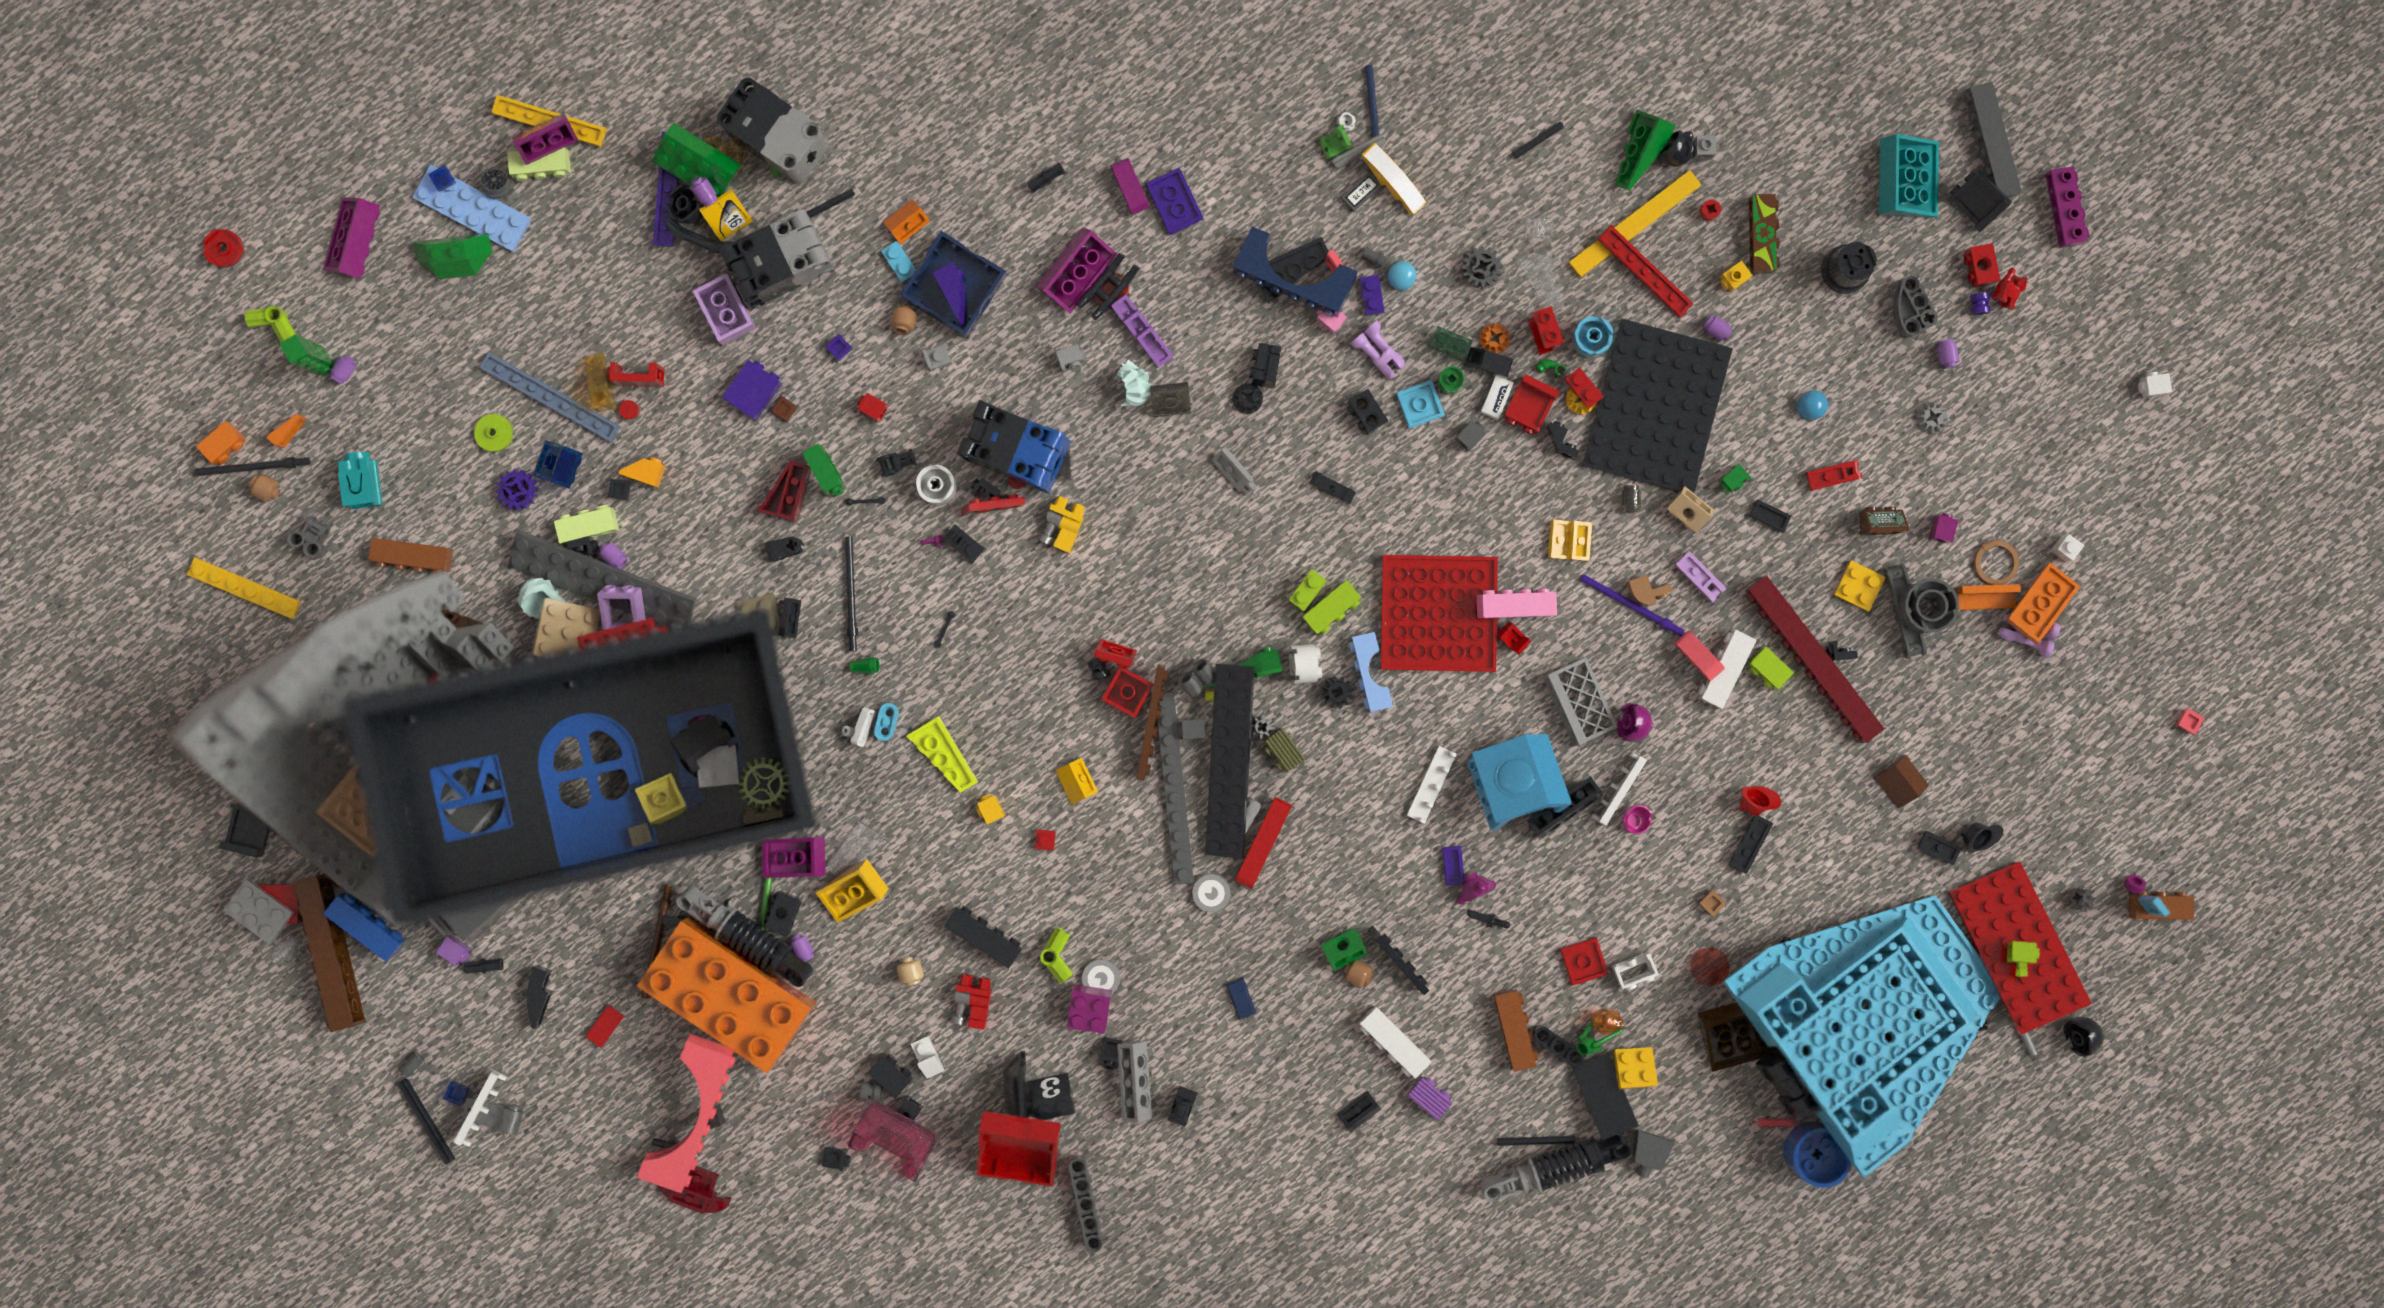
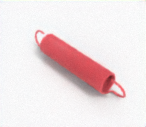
M1758 1118L1759 1124L1754 1125L1758 1127H1793L1794 1121L1798 1120Z

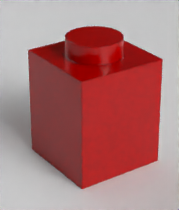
M866 393L865 396L862 395L857 403L859 406L857 409L879 423L889 407L886 403L869 393Z

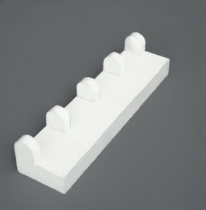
M1438 746L1407 816L1425 824L1457 755L1456 753Z
M1633 752L1630 753L1629 756L1635 759L1629 770L1624 767L1620 769L1626 773L1619 787L1613 783L1610 785V787L1616 790L1609 802L1603 799L1600 801L1601 804L1606 806L1600 817L1592 814L1591 818L1602 825H1607L1647 760Z
M496 1070L491 1072L453 1143L459 1146L461 1144L471 1145L472 1142L465 1138L471 1128L476 1131L479 1130L480 1126L474 1124V1121L480 1111L484 1113L489 1112V1109L483 1105L489 1094L498 1095L499 1092L492 1088L498 1078L505 1081L506 1075Z

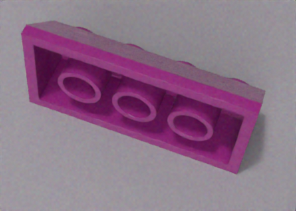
M342 197L323 271L360 279L365 270V259L370 252L369 244L375 233L374 226L380 215V205L361 198Z
M1082 227L1039 281L1036 288L1071 314L1077 306L1076 303L1090 290L1116 257L1117 253L1094 232Z

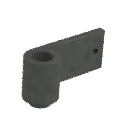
M467 1097L461 1118L462 1121L466 1120L476 1099ZM485 1101L483 1106L488 1108L489 1112L484 1113L480 1111L474 1123L498 1128L500 1132L505 1134L517 1135L524 1112L520 1109L521 1106L515 1104L505 1106Z

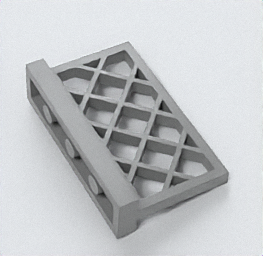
M1583 658L1543 676L1573 746H1579L1618 728L1587 658ZM1582 663L1586 668L1584 676L1575 673L1577 665ZM1562 672L1570 674L1568 683L1561 682L1558 674ZM1574 676L1582 679L1580 689L1570 686ZM1586 681L1594 686L1592 694L1583 691ZM1569 689L1578 692L1575 702L1569 700L1567 696ZM1581 694L1591 697L1588 706L1578 703ZM1594 699L1599 700L1602 704L1600 712L1591 708ZM1577 706L1586 709L1583 719L1578 718L1575 714ZM1589 711L1598 714L1595 724L1586 721ZM1602 716L1608 718L1611 724L1610 727L1603 728L1599 726ZM1585 724L1594 727L1592 735L1588 737L1583 732Z

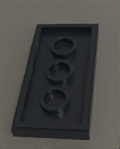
M1609 1053L1585 1061L1579 1066H1572L1602 1140L1639 1126L1624 1089H1618L1616 1070Z

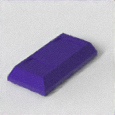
M1461 846L1442 847L1446 886L1465 884L1463 880L1464 869Z

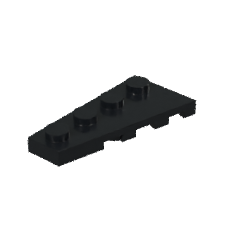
M1320 237L1268 262L1280 278L1294 284L1326 259L1329 251L1323 238ZM1266 286L1261 287L1268 304L1279 296L1270 291V288Z
M1372 926L1368 930L1370 935L1423 995L1427 994L1430 991L1425 986L1428 982L1421 974L1417 977L1414 973L1416 968L1409 960L1406 963L1402 959L1403 953L1397 947L1394 949L1391 947L1390 943L1392 941L1385 933L1381 935Z

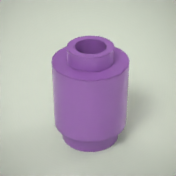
M699 176L691 182L690 189L698 201L704 204L705 207L718 199L716 191L706 177L701 178Z
M1710 315L1703 325V328L1706 329L1705 332L1720 342L1722 339L1726 341L1732 333L1730 330L1731 325L1718 316Z
M1949 339L1938 342L1937 352L1940 366H1945V369L1956 367V363L1960 362L1954 340Z
M346 354L345 356L340 355L331 368L329 376L338 383L343 384L344 381H348L356 369V360Z
M606 542L599 549V556L608 565L621 569L628 561L626 555L613 542L609 544Z
M799 934L790 939L792 943L788 945L793 946L792 952L798 958L806 962L815 957L813 954L814 950L806 935L802 937Z

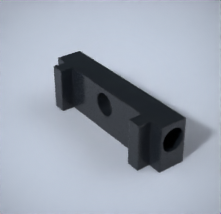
M1316 471L1309 483L1348 504L1351 503L1356 493L1352 489ZM1330 486L1335 488L1334 492L1329 491Z

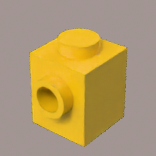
M1741 260L1719 277L1721 279L1720 284L1731 293L1753 275Z
M987 794L980 798V803H977V813L980 819H985L986 824L1006 816L996 795L991 796V794Z

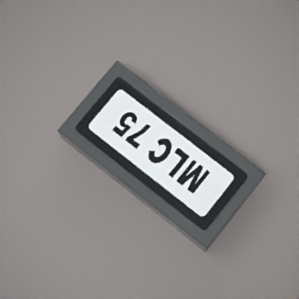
M1368 172L1341 199L1355 212L1382 185Z

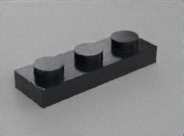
M1759 815L1753 816L1728 865L1747 874L1773 823Z

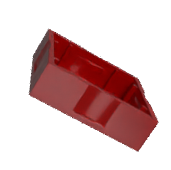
M983 1111L979 1129V1154L976 1176L1017 1180L1053 1187L1061 1123Z

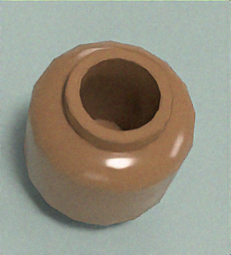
M901 305V307L893 310L890 326L895 333L907 335L914 330L917 315L910 306Z
M266 474L254 476L249 484L251 495L263 502H268L271 499L275 500L280 493L278 481Z
M1355 960L1353 963L1347 964L1344 969L1346 981L1357 988L1367 987L1374 976L1372 967L1361 960Z

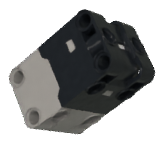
M744 78L740 81L717 115L719 125L733 141L794 183L805 181L828 148V140L814 121L751 78Z
M804 209L798 210L775 223L719 248L727 268L735 274L739 282L736 287L744 304L751 310L815 279L824 277L830 271L831 273L835 271L818 232Z

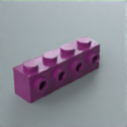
M2074 166L2050 170L2045 174L2059 248L2081 245L2088 241L2089 230L2085 226V210L2081 206L2082 194L2078 190V174L2074 170Z

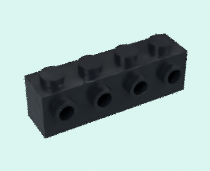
M964 905L962 908L960 906L956 907L944 927L1009 969L1023 949L1020 946L1021 942L1013 937L1007 938L1004 936L1005 932L996 926L993 929L987 925L989 922L981 916L977 918L972 915L973 911Z

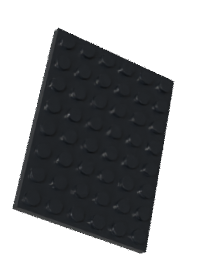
M1622 318L1601 392L1604 397L1599 401L1582 466L1677 492L1687 487L1695 493L1733 348Z

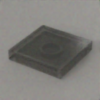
M1188 382L1150 386L1153 417L1191 414Z

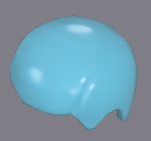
M1398 261L1389 268L1388 281L1393 288L1407 290L1415 283L1416 270L1407 261Z

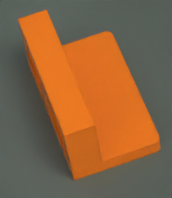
M912 199L883 223L901 245L929 223L930 220Z

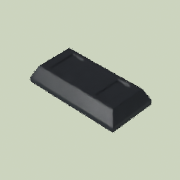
M1758 499L1749 517L1782 533L1785 532L1792 517Z

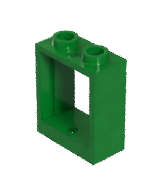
M818 443L802 452L825 494L837 497L844 493L843 489L847 487L822 445Z

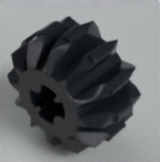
M1334 676V684L1327 679L1326 683L1329 685V688L1322 686V689L1327 690V693H1322L1321 697H1329L1324 703L1327 704L1331 700V708H1334L1337 702L1340 709L1342 708L1341 701L1347 706L1349 703L1345 698L1353 699L1352 695L1347 694V692L1354 691L1353 688H1346L1350 681H1347L1344 685L1342 684L1344 677H1341L1339 683H1337V678ZM1339 687L1341 688L1342 696L1339 695L1336 698L1333 696L1332 690Z

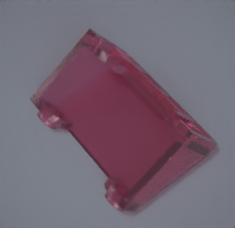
M872 1102L866 1107L853 1130L848 1147L858 1152L866 1151L871 1143L884 1148L906 1160L902 1167V1173L906 1178L916 1183L936 1144L937 1138L935 1133L881 1103Z

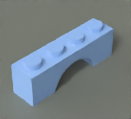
M1375 632L1352 637V642H1349L1351 653H1355L1356 660L1353 662L1356 672H1360L1361 679H1358L1360 690L1365 692L1366 697L1363 698L1365 709L1373 712L1393 707L1389 688L1377 685L1369 675V662L1372 656L1379 651Z

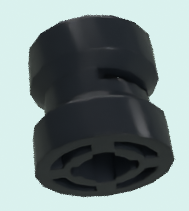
M1098 659L1087 662L1088 667L1092 671L1091 677L1093 681L1111 675L1109 669L1106 668L1107 662H1102Z

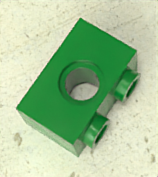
M1356 928L1345 930L1340 936L1330 938L1321 945L1333 971L1368 954ZM1342 946H1348L1345 950H1340Z

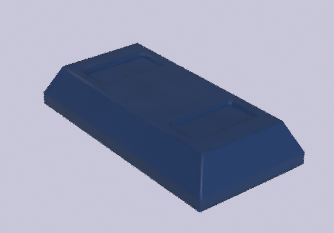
M1244 978L1226 983L1238 1019L1241 1020L1257 1014Z

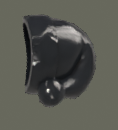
M1681 130L1673 132L1658 158L1668 166L1677 167L1686 164L1691 160L1695 152V146L1692 141L1693 133L1691 131L1683 133Z

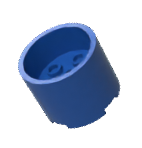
M1809 1121L1801 1123L1800 1126L1797 1125L1784 1141L1783 1156L1787 1166L1794 1174L1812 1186L1820 1188L1835 1186L1842 1182L1851 1170L1852 1163L1826 1126L1820 1122ZM1815 1149H1817L1818 1152H1816L1815 1156H1813L1812 1153H1814Z

